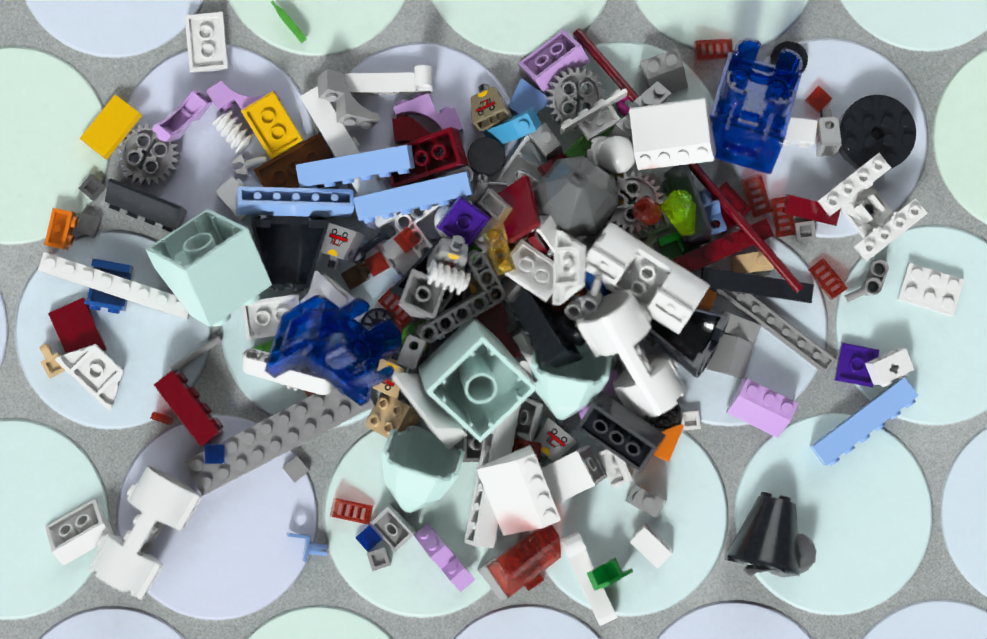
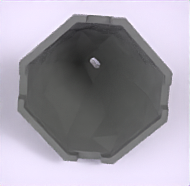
M585 156L556 159L533 189L539 216L551 215L559 229L574 238L587 235L595 236L619 205L615 178Z

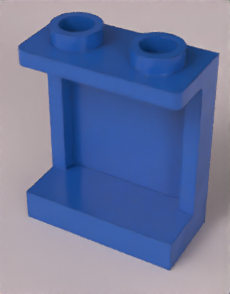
M92 258L91 264L94 269L128 280L132 278L134 266ZM89 288L88 297L84 304L89 305V309L100 311L101 307L108 308L110 313L119 314L120 311L126 310L127 300Z

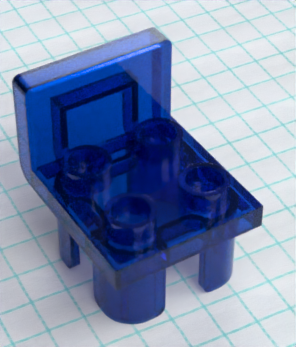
M744 38L736 43L733 53L728 52L710 113L716 146L715 158L771 174L786 137L802 75L803 60L795 51L782 49L776 66L758 61L756 57L761 42L752 38Z
M315 295L282 314L264 371L273 378H277L301 364H305L313 373L318 374L337 388L341 394L346 395L359 406H362L369 402L374 386L393 376L395 369L391 365L379 371L377 370L381 359L400 349L402 343L401 332L389 319H384L369 328H365L354 318L369 311L370 304L364 299L355 298L338 307L327 297Z

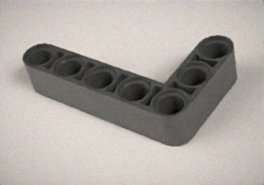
M472 250L468 253L466 261L481 289L438 313L435 319H428L421 323L417 328L418 336L426 342H432L504 299L505 291L483 253ZM475 255H479L480 262L474 265L472 259ZM484 272H489L487 281H482L481 277ZM497 288L498 295L495 298H491V291ZM481 298L482 304L475 308L474 301ZM460 308L465 309V314L462 317L457 316V311ZM443 318H448V324L445 327H441L440 321ZM431 327V334L424 337V329Z

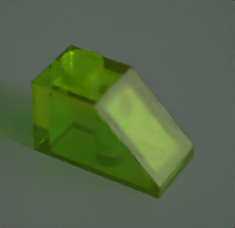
M673 190L660 208L681 235H693L695 233L696 204L692 201V197L688 192Z

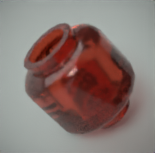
M642 197L635 203L633 213L635 218L643 224L653 225L661 218L662 208L652 198Z

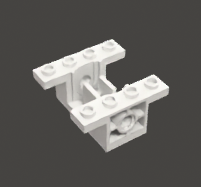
M880 153L818 200V203L829 216L841 208L843 214L864 238L854 248L866 262L928 214L916 198L898 212L893 213L872 187L873 182L891 168ZM864 206H869L871 208V215L867 212Z

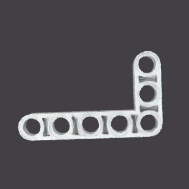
M429 65L414 66V72L344 74V80L351 95L433 93L432 66Z
M462 167L452 174L462 173L467 170L471 176L470 183L475 179L474 171L467 167ZM439 204L431 205L432 209L425 210L421 216H418L415 213V209H413V213L407 215L400 213L395 219L396 227L419 258L423 256V250L426 247L430 248L433 244L418 223L437 210ZM402 217L409 219V225L405 228L400 224ZM414 232H418L421 236L420 241L417 243L411 239Z
M251 348L243 352L242 370L253 376L326 395L333 390L346 370L347 352L342 348L330 350L318 367Z
M576 532L561 539V544L599 625H604L616 619L617 616L604 588L594 591L586 574L593 570L594 566L580 534Z

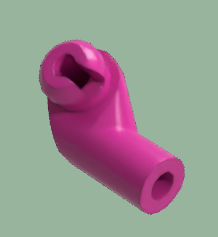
M627 96L616 103L618 111L624 116L628 114L630 109L625 103L628 100Z

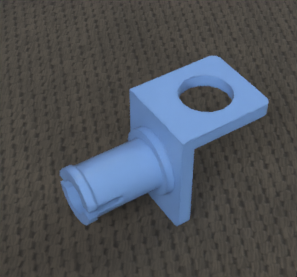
M708 190L701 191L699 195L709 222L713 220L720 222L719 228L712 229L711 235L726 231L727 228L721 214L719 200L713 201Z
M287 532L286 535L288 537L305 539L303 562H307L309 554L327 556L326 551L319 549L328 550V544L311 543L309 535Z

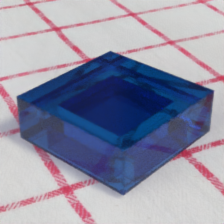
M225 444L205 445V464H225Z
M369 525L356 537V540L369 552L382 538Z

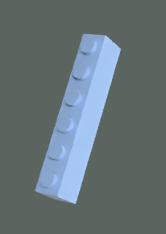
M411 145L296 165L299 188H317L318 185L323 184L325 188L336 186L335 182L342 181L343 184L354 183V179L361 178V181L372 180L374 175H379L380 178L389 177L391 172L398 171V175L410 173L409 169L415 168Z
M462 172L358 196L353 199L358 220L364 221V224L375 222V218L383 217V219L393 218L395 213L401 212L402 215L413 213V209L420 208V211L432 209L431 205L439 204V207L450 205V201L456 200L459 196L467 201L469 196H473L468 172Z
M238 186L235 197L236 215L351 217L354 209L353 189Z
M905 377L898 379L811 445L810 448L823 465L829 464L832 466L840 460L839 456L841 454H848L854 450V445L860 441L862 443L870 437L869 433L874 429L878 431L886 425L884 422L887 419L891 418L892 420L901 414L899 410L903 407L908 408L916 402L915 398L919 395Z

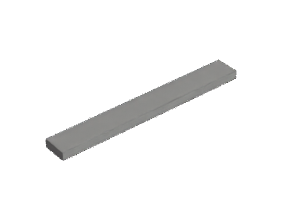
M715 289L718 294L824 375L828 373L837 361L830 353L754 295Z

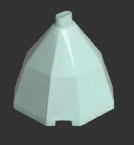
M586 342L583 346L575 345L583 359L556 369L546 366L540 359L539 351L533 350L530 367L533 381L537 387L536 393L557 418L556 423L558 425H563L564 419L569 418L593 403L608 381L612 355L595 357Z
M414 425L407 426L406 430L398 432L397 429L390 430L382 452L384 481L401 508V515L404 518H408L410 513L443 497L458 478L465 455L462 449L457 450L454 446L448 449L433 431Z

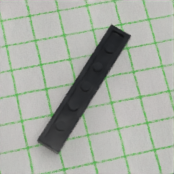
M707 267L702 268L701 279L710 285L709 288L812 303L814 284L800 282L804 288L796 293L783 279Z

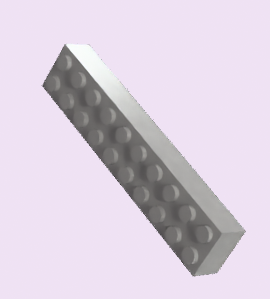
M355 372L338 381L329 394L321 395L315 393L184 462L201 495L204 496L374 408L375 404L359 373Z

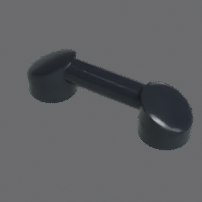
M384 225L377 236L361 248L359 247L353 262L358 263L360 261L362 263L368 251L384 239L389 240L396 235L395 228L392 225Z

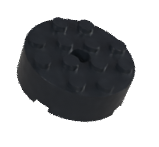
M865 96L848 107L839 119L841 136L839 152L843 159L855 169H859L880 153L891 167L889 170H891L910 155L915 145L916 125L912 114L904 104L890 96ZM872 130L879 133V139H875L872 136Z

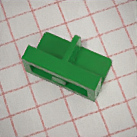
M683 230L658 239L661 255L669 260L693 251L700 246L688 248L687 243H683L680 232H683Z
M615 557L586 574L594 591L612 585L632 573L633 570L630 568L622 571Z

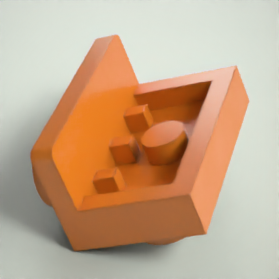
M52 208L44 245L68 250L74 240L72 231L78 223L77 213Z

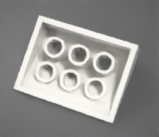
M706 98L629 109L633 149L638 170L714 161L716 146Z
M399 372L389 374L431 430L448 449H451L467 436L463 430L465 428L425 391L420 374Z
M531 446L476 468L503 536L544 528L561 521Z

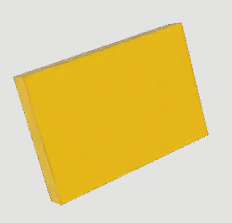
M274 91L240 110L270 159L275 158L303 140Z
M115 94L79 139L107 160L143 115Z

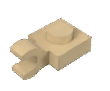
M49 344L39 347L45 357L41 364L49 379L66 371L55 361L60 354L56 353L53 355Z

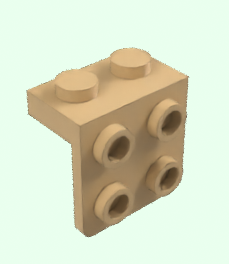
M381 393L366 422V427L388 438L392 429H397L398 432L405 431L407 426H415L420 414L415 408L387 394Z

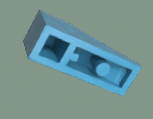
M532 107L508 120L483 130L485 137L493 138L502 145L536 131L540 127L541 122Z

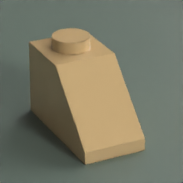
M761 252L730 257L732 272L751 274L774 269L773 265Z

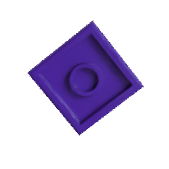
M459 196L436 227L452 239L455 235L463 237L465 240L464 244L469 248L491 218Z
M841 343L834 381L873 387V382L865 363L878 358L880 350Z

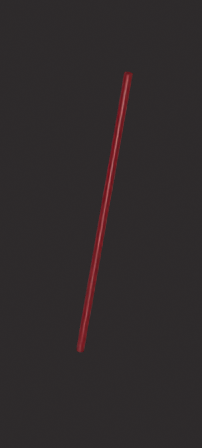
M578 28L573 35L622 91L626 88L628 91L627 98L633 103L639 97L586 34ZM697 163L688 164L690 171L715 200H719L722 208L796 293L803 289L804 286Z

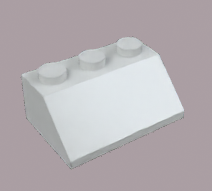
M96 499L89 501L45 527L51 551L63 566L97 547L103 535L113 534L111 525Z

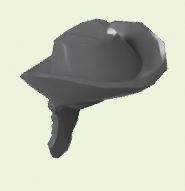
M798 534L800 574L808 571L815 563L816 548L809 537L804 534ZM747 565L744 568L746 574L750 576L757 572L769 571L772 575L780 577L796 576L758 565Z

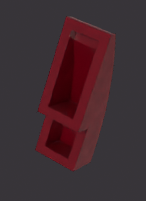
M786 194L782 213L837 226L841 208L829 216L817 201Z

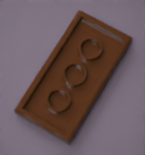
M319 132L257 167L254 171L263 187L299 188L297 164L331 159L334 156Z

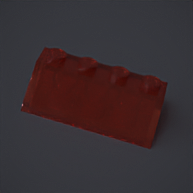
M552 524L544 528L532 530L486 565L507 598L511 597L561 558L560 536Z

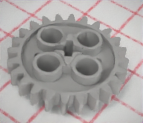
M574 67L573 70L566 68V72L560 71L561 77L554 75L556 82H549L552 89H546L550 93V96L545 97V99L550 100L546 107L552 108L548 114H555L552 120H559L558 125L562 126L565 120L569 118L573 120L578 117V113L582 111L581 108L584 103L587 109L590 110L595 107L594 104L597 101L606 99L601 96L605 90L599 88L603 83L596 82L598 76H592V71L586 72V68L579 70V67ZM566 84L569 85V91L567 93H565L564 87ZM584 84L587 85V91L585 93L582 92V87ZM566 103H568L569 109H568V111L565 113V112H564V105H565Z
M148 123L145 124L144 129L138 124V130L136 131L132 128V134H127V139L122 140L124 145L117 147L122 151V153L116 154L117 157L122 158L118 164L124 165L121 171H128L126 177L130 178L133 176V182H137L140 179L139 182L143 185L146 180L147 184L151 186L152 180H154L158 185L159 178L166 181L164 175L172 176L169 170L177 169L173 163H179L175 156L180 155V153L174 151V149L179 146L178 144H172L175 140L164 142L157 138L156 132L150 128ZM147 137L149 139L148 144L141 146V139ZM160 146H165V153L158 155L157 149ZM145 152H150L152 156L146 157L144 154ZM134 154H139V161L132 163L131 157ZM156 163V170L149 172V164Z
M634 171L631 172V176L624 172V178L622 179L619 175H616L617 181L615 183L618 199H622L624 203L615 209L609 217L611 218L609 223H616L618 227H623L624 231L630 229L631 234H633L634 229L641 233V227L648 230V224L655 225L653 219H660L657 212H663V209L659 206L664 205V201L658 200L663 197V193H657L660 190V186L654 187L655 180L649 182V175L643 179L642 172L638 176H635ZM630 186L638 188L635 193H630L627 189ZM620 191H624L631 201L636 200V203L639 199L640 203L644 199L653 201L645 209L642 221H640L638 217L640 214H637L636 209L633 211L635 205H629V200ZM630 212H635L637 217L631 220L627 218V215Z

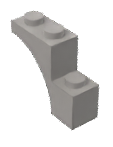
M326 69L317 78L318 97L336 103L337 122L347 126L361 127L365 130L371 129L379 122V114L373 113L361 106L351 95L346 86L343 73Z
M657 81L634 100L631 108L663 104L672 93ZM630 112L615 124L610 137L623 136L627 137L631 142L633 141Z

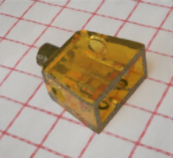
M501 228L489 229L482 235L497 276L515 270ZM503 253L504 257L498 259L497 254Z

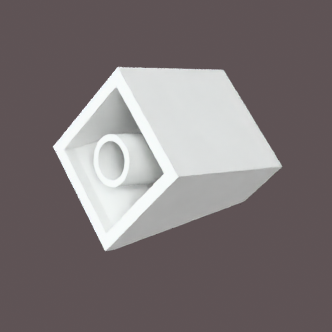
M590 443L541 468L552 499L556 504L595 486L607 478Z

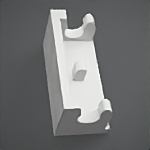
M551 215L539 216L541 225L537 227L536 231L542 235L550 247L547 255L551 257L555 247V230L560 229Z
M607 449L597 452L612 488L633 480L626 463Z
M644 524L630 540V543L657 569L673 553V549L647 524Z

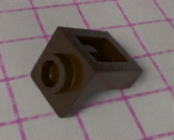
M359 261L355 266L341 273V276L351 291L370 280L368 275L371 272L366 264L362 265Z

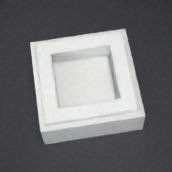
M699 410L681 411L680 424L684 425L683 430L701 429Z

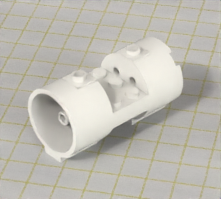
M612 222L605 228L603 236L601 235L598 241H596L585 259V271L594 276H601L606 289L611 292L630 290L643 311L647 310L653 319L678 335L710 287L702 279L675 264Z
M619 290L604 296L602 303L594 314L581 317L576 320V323L595 357L619 353L627 369L622 372L618 380L613 382L614 390L624 407L640 418L646 415L652 418L674 407L680 395L681 397L685 396L687 388L677 372L679 366L674 358L670 359L668 353H657L647 356L643 346L640 347L638 341L651 328L649 322L652 320L647 310H642L630 290Z
M147 466L139 482L132 485L127 492V495H129L127 501L142 511V514L139 513L133 521V524H135L134 528L126 533L124 539L113 534L103 535L98 542V553L89 567V571L93 572L95 570L97 572L95 576L103 582L122 592L132 591L130 594L141 600L146 598L164 566L163 563L149 553L162 527L166 524L179 531H184L203 498L202 495L198 494L188 485L151 466Z

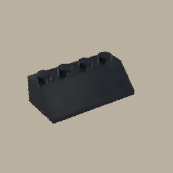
M676 165L664 173L662 185L664 191L669 193L670 198H668L670 208L676 212V215H674L676 225L681 226L683 232H680L682 241L687 243L688 248L711 242L712 227L689 165Z
M109 178L105 202L110 204L108 208L118 212L120 209L127 211L126 215L135 219L138 216L145 218L144 222L153 226L156 223L163 225L162 229L168 232H173V230L182 225L187 210L182 206Z
M526 291L510 305L514 311V317L523 325V332L531 338V345L535 350L539 351L540 359L546 366L557 369L583 359L575 344L567 340L557 328L555 323L557 316L548 301L545 303L531 292Z
M602 391L576 427L640 473L666 436Z

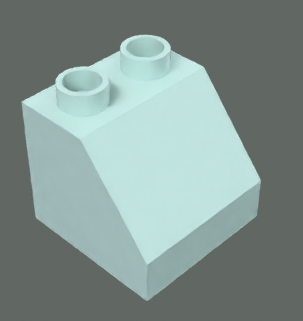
M209 209L198 214L146 249L154 268L188 313L209 327L225 324L231 318L232 312L242 305H250L257 302L261 297V292L272 285L248 228Z
M476 317L462 324L418 367L425 391L480 442L537 389L534 381L501 341Z

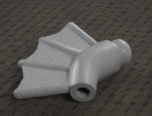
M479 174L473 196H469V199L475 207L488 214L478 204L488 188L499 193L508 186V183L489 182L486 174Z

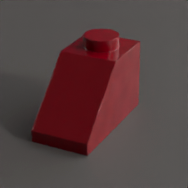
M397 115L396 119H392L395 144L408 143L432 134L412 117H407V115Z

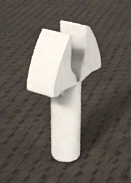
M241 154L231 164L242 163L245 165L241 169L233 171L240 175H248L247 170L249 167L268 162V157L264 155L246 160Z

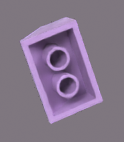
M563 29L518 64L533 84L546 95L548 93L546 89H552L549 82H556L554 75L561 77L560 71L566 72V68L573 70L574 67H579L581 69L590 60L582 46Z
M742 378L726 413L778 438L791 421L799 403L748 378Z

